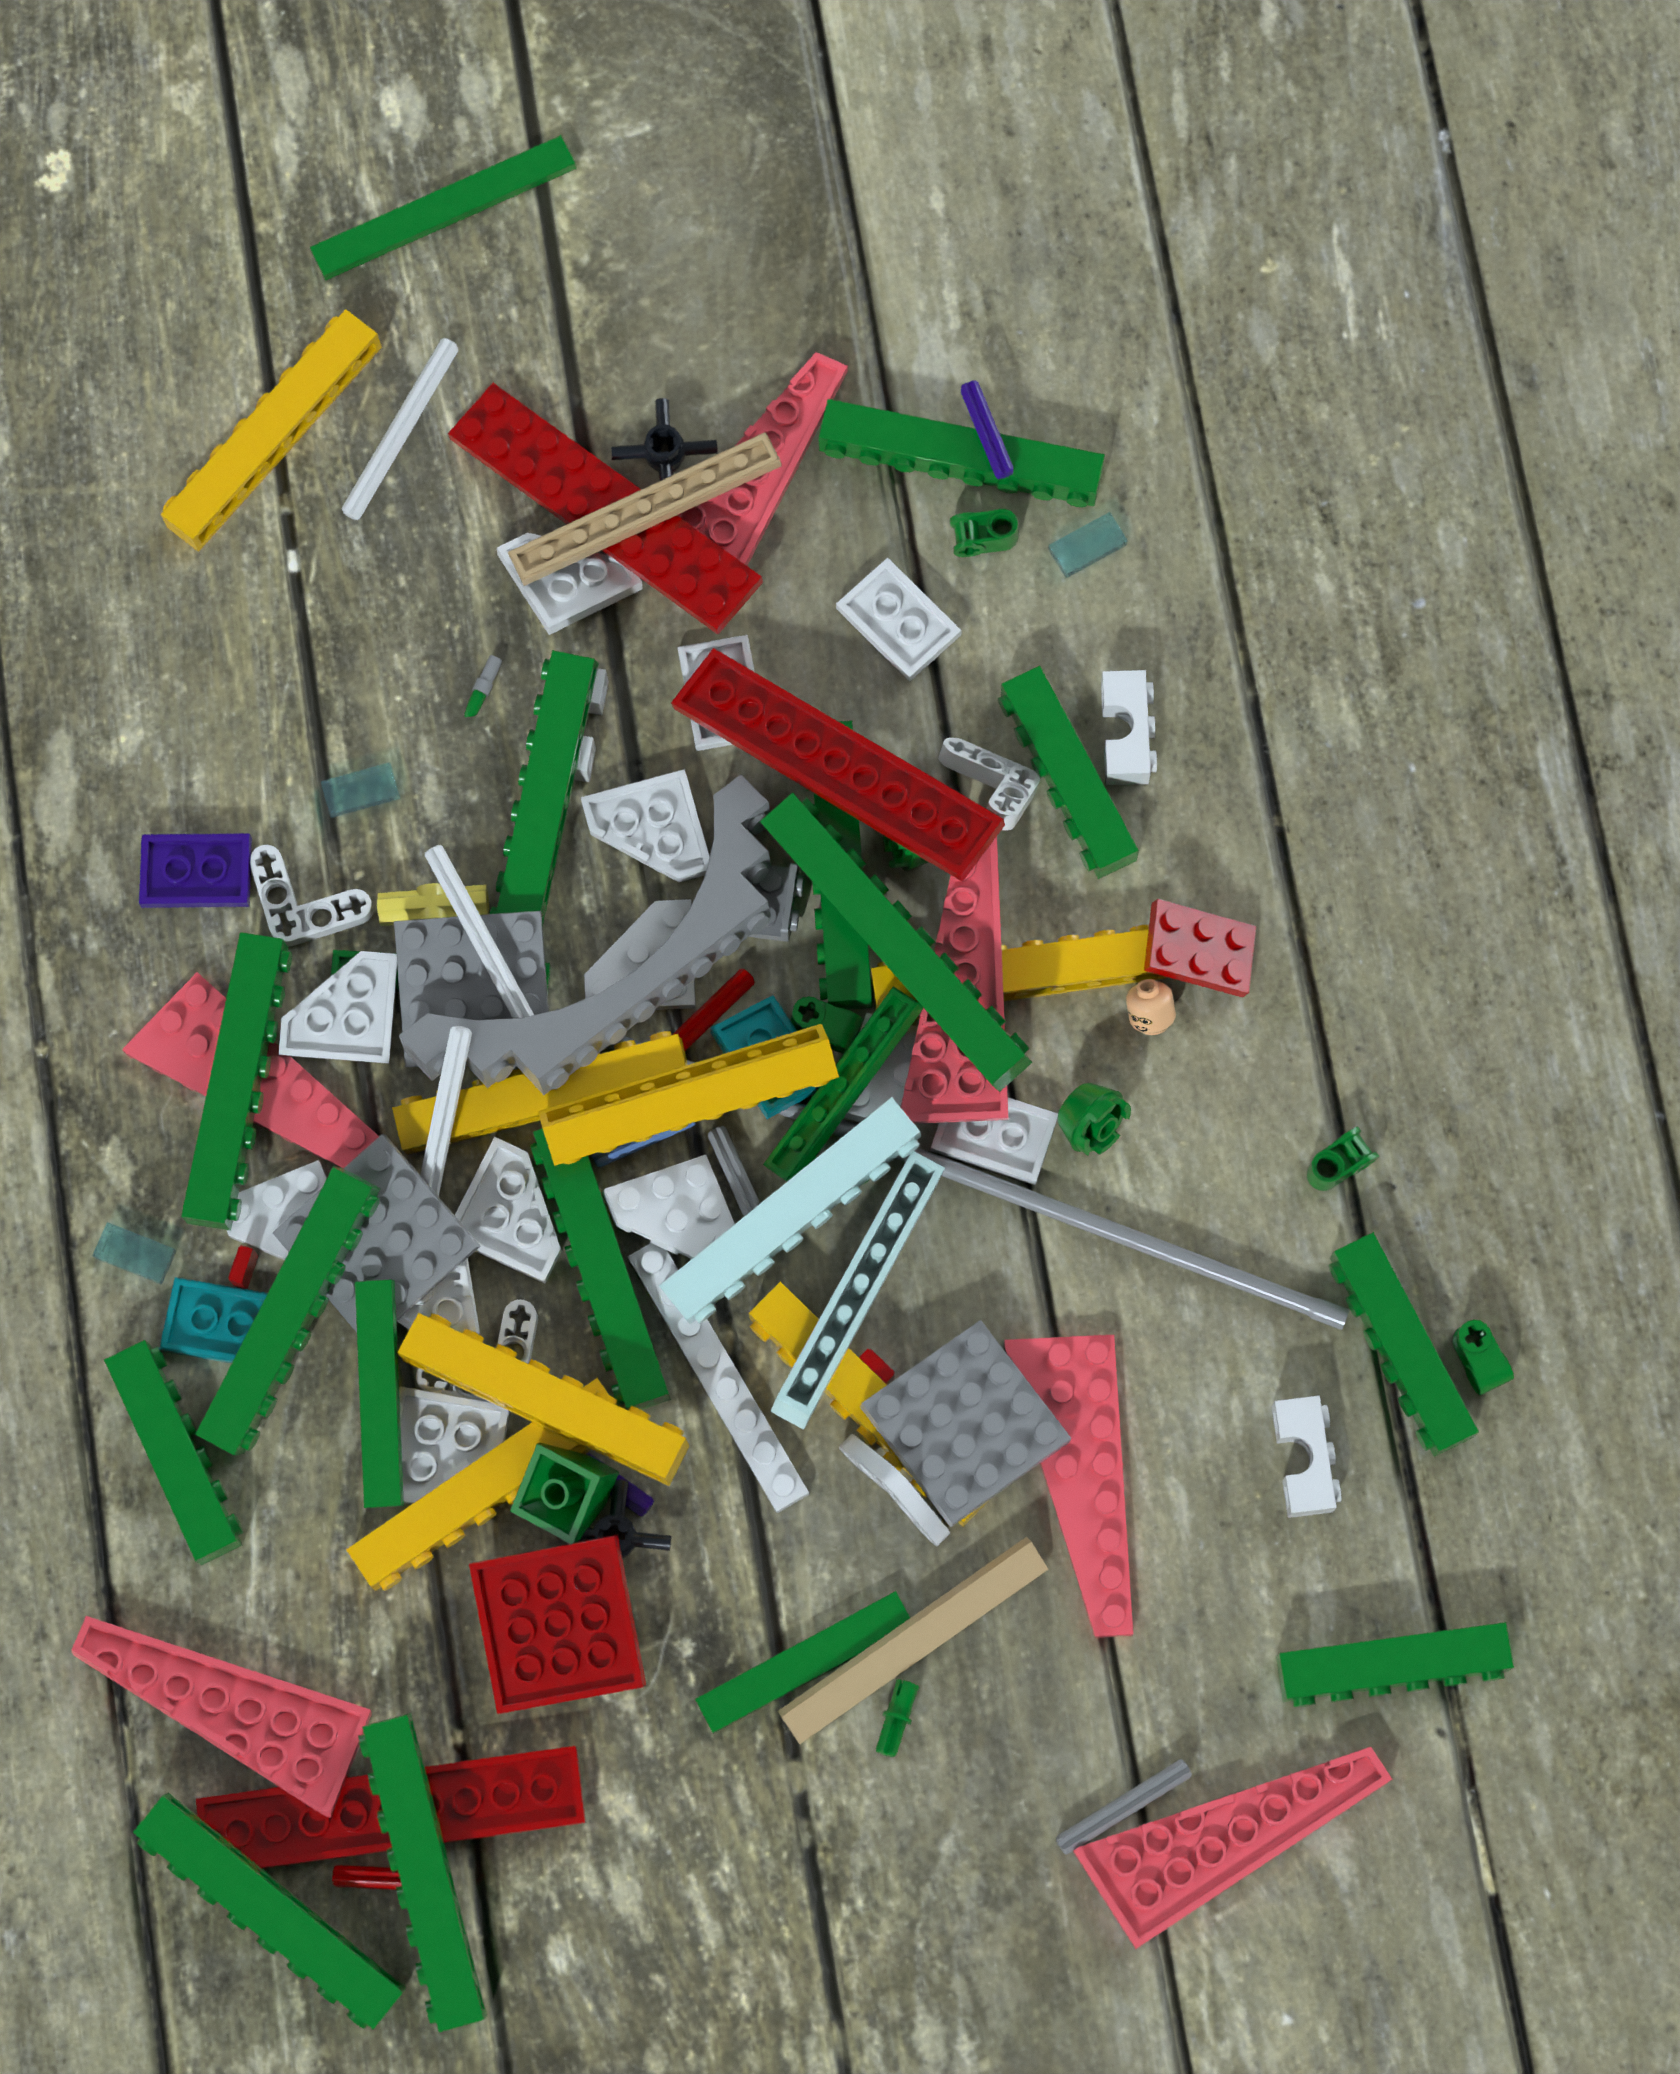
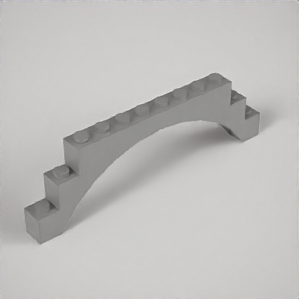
M741 774L713 795L714 840L705 878L690 910L668 940L635 971L601 993L559 1010L523 1018L471 1020L427 1013L399 1035L405 1052L427 1077L433 1081L442 1072L450 1029L452 1026H463L472 1032L466 1065L487 1088L495 1082L505 1080L516 1066L543 1095L552 1089L560 1088L573 1072L580 1067L591 1064L596 1059L598 1053L610 1044L618 1043L631 1027L638 1022H644L649 1019L655 1009L662 1003L676 998L689 982L707 974L715 962L724 955L729 956L734 953L742 941L751 934L761 932L767 926L769 920L772 919L769 903L752 884L761 882L772 869L768 850L753 836V834H759L765 829L760 821L770 813L769 802Z

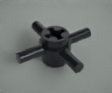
M665 398L655 400L656 426L649 430L644 444L611 446L612 461L645 459L650 467L659 472V481L672 476L673 471L679 468L685 456L718 454L717 440L684 442L679 432L670 426L669 400ZM669 444L668 448L670 452H661V445Z
M616 1480L612 1491L610 1515L601 1518L594 1528L589 1527L579 1539V1541L603 1538L606 1537L605 1531H608L611 1527L619 1529L620 1532L625 1533V1540H619L623 1559L629 1556L635 1547L670 1551L672 1536L637 1532L633 1523L625 1517L629 1482Z

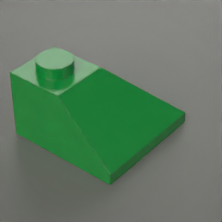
M537 1443L510 1512L570 1544L577 1543L605 1507L619 1471L589 1455L544 1443Z

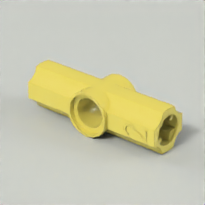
M439 883L420 885L413 891L378 893L377 911L381 926L394 925V921L457 917ZM487 885L465 886L479 914H489Z

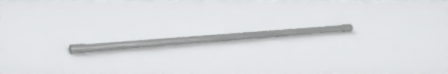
M624 1036L618 1043L634 1039ZM635 1040L636 1045L642 1043L640 1041ZM610 1044L606 1048L613 1051L615 1050V1044ZM687 1060L688 1065L695 1063L690 1060ZM799 1102L778 1114L796 1120L806 1105ZM843 1119L832 1134L842 1138L858 1124ZM917 1147L914 1152L945 1167L942 1174L945 1178L1298 1311L1326 1325L1340 1330L1343 1329L1350 1309L1321 1298L1310 1297ZM898 1155L896 1159L906 1162L909 1155L903 1159Z

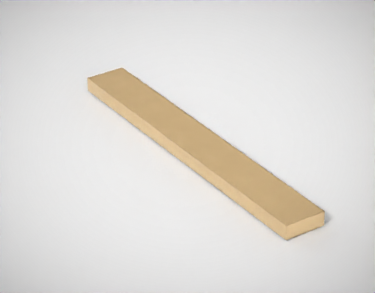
M764 432L508 552L509 557L523 586H526L782 466L781 460L768 435Z
M1025 1537L784 1706L778 1713L798 1743H803L1048 1570L1046 1564L1030 1539Z

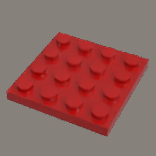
M618 1535L469 1563L497 1714L647 1686Z

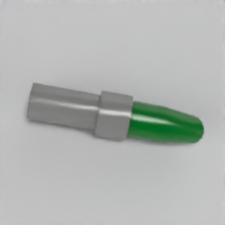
M493 655L489 656L480 677L477 678L472 688L473 692L468 701L464 717L476 716L485 698L489 696L493 687L492 683L502 664L500 658Z

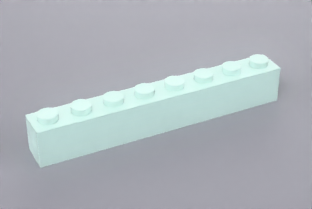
M891 1097L660 1284L659 1287L690 1324L695 1320L699 1324L717 1310L713 1305L724 1296L730 1300L745 1288L746 1285L743 1283L745 1279L753 1273L760 1276L775 1263L772 1257L782 1249L787 1253L799 1245L804 1239L801 1236L804 1231L812 1225L815 1229L821 1227L833 1216L830 1210L840 1202L847 1205L858 1197L862 1192L859 1188L870 1178L875 1182L891 1169L888 1165L889 1162L898 1155L903 1159L911 1154L920 1145L917 1142L921 1137L920 1130Z
M914 1151L909 1155L777 1395L771 1409L772 1413L805 1429L932 1196L945 1167Z

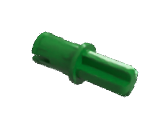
M896 1679L888 1709L883 1711L882 1714L885 1717V1721L876 1746V1752L887 1757H895L897 1755L906 1725H911L912 1722L909 1717L920 1688L918 1685L906 1680Z

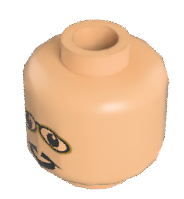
M1147 979L1139 982L1128 991L1126 1004L1129 1021L1134 1029L1147 1035H1158L1173 1024L1176 1018L1173 993L1167 984Z

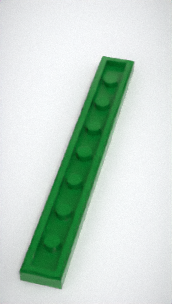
M560 135L311 246L310 250L326 281L577 169L576 163L563 137Z

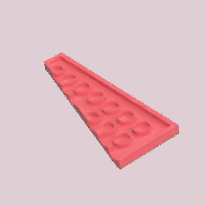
M815 352L790 380V385L775 401L773 400L766 407L765 413L753 426L750 425L744 432V436L736 444H741L766 432L781 460L782 466L686 510L677 516L748 566L823 420L827 400L834 399L848 372V366Z
M996 837L963 882L950 875L934 952L939 957L945 952L959 968L954 973L962 983L969 979L981 992L982 996L978 1001L987 1010L992 1005L1004 1018ZM925 1009L921 1011L901 1109L914 1124L1008 1120L1007 1086L1000 1092L994 1088Z
M196 972L122 1049L123 1052L131 1059L133 1058L147 1065L152 1070L164 1074L181 1083L184 1087L206 1097L226 998ZM275 1042L269 1043L267 1056L271 1058L268 1077L262 1078L259 1092H263L264 1095L263 1105L260 1114L255 1113L253 1123L344 1169L379 1136L291 1056L279 1055V1045Z
M1114 1334L1004 1340V1350L1072 1438L1067 1445L1048 1457L1040 1465L1054 1504L1094 1637L1133 1636Z
M89 1616L85 1617L71 1649L75 1657L319 1813L330 1818L332 1817L360 1746L358 1736L364 1734L362 1727L367 1725L372 1713L370 1709Z
M1368 1747L1080 1846L1073 1850V1853L1131 1944L1137 1949L1393 1779L1372 1747Z

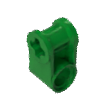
M1008 509L976 513L964 512L952 516L949 520L951 528H954L956 540L953 552L958 557H972L983 553L1007 551L1012 549L1018 541V520L1016 515ZM1006 525L1011 528V531L1000 535L995 533L994 529L997 526ZM965 531L969 532V538H966Z
M810 996L802 997L795 1003L791 1016V1022L797 1031L822 1024L829 1039L831 1050L843 1054L858 1035L864 1021L861 1016L850 1010L835 1007ZM807 1010L814 1012L813 1018L806 1023L802 1021V1018Z
M1358 1126L1340 1136L1330 1146L1314 1156L1307 1169V1180L1313 1188L1320 1191L1330 1190L1350 1176L1363 1171L1380 1157L1377 1152H1372L1360 1136L1361 1129ZM1317 1165H1330L1334 1171V1176L1330 1178L1321 1176L1317 1171Z
M1470 1320L1454 1332L1452 1336L1453 1348L1465 1369L1469 1383L1478 1395L1481 1396L1514 1380L1511 1365L1500 1350L1486 1323L1481 1320ZM1476 1334L1479 1340L1476 1343L1467 1344L1465 1341V1337L1468 1335Z

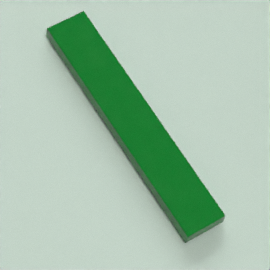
M894 986L837 1062L836 1068L839 1078L832 1079L827 1084L818 1088L763 1165L788 1182L813 1161L924 1009L920 1003Z
M395 1280L355 1282L364 1508L404 1506Z
M895 1591L701 1695L695 1701L714 1734L853 1659L910 1619V1616Z

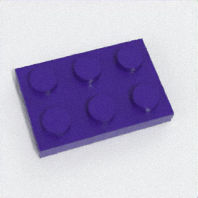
M250 833L142 834L139 905L141 908L250 907V856L252 850V837Z

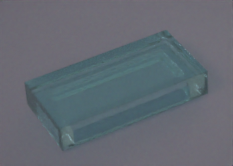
M1108 512L1048 546V550L1065 578H1068L1127 545L1128 540L1111 513Z
M390 762L321 781L331 818L401 799Z
M107 1222L92 1256L95 1259L162 1285L177 1251L172 1247Z

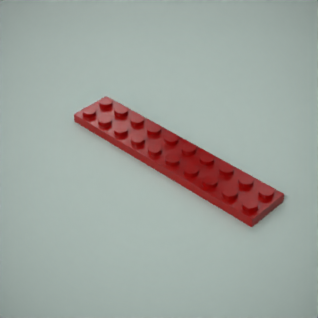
M492 383L448 432L451 441L565 524L578 520L641 490L495 383ZM677 515L602 550L717 635L763 583L762 576Z
M715 648L711 650L671 702L676 711L961 882L964 881L1005 826L1003 818Z
M576 1745L425 1766L444 1843L586 1823ZM368 1775L347 1777L331 1818L319 1813L280 1787L196 1798L197 1816L261 1869L386 1852L387 1849L392 1848L389 1833L383 1834L379 1825L377 1811L383 1809L379 1795L373 1796Z

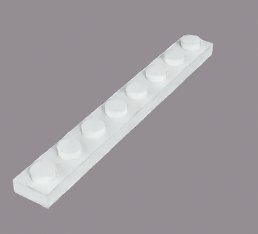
M650 1243L629 1255L630 1263L776 1513L808 1496L807 1488L709 1321L706 1319L699 1324L695 1320L690 1324L659 1287L660 1284L678 1271L668 1251Z

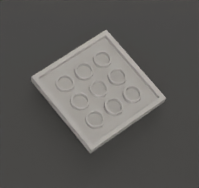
M541 911L480 915L533 1014L549 1012ZM458 916L394 921L403 1032L427 1013L471 1020L513 1019ZM404 1050L405 1067H418Z
M381 1134L344 1168L381 1188L377 1195L380 1198V1203L372 1217H366L360 1228L363 1235L354 1251L349 1250L343 1261V1264L346 1265L344 1274L336 1285H331L326 1294L329 1301L356 1332L355 1282L395 1280L397 1322L480 1247L479 1243L384 1134ZM321 1189L272 1232L288 1252Z
M981 1320L862 1402L860 1406L950 1527L1067 1445L1072 1439Z

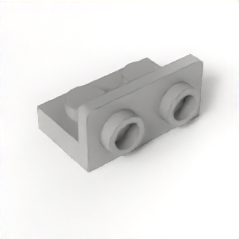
M790 863V868L771 866L772 869L761 882L752 884L768 901L772 919L769 920L767 926L761 932L751 934L749 937L789 942L790 931H797L799 910L793 908L795 896L802 897L804 887V875H798L797 863Z

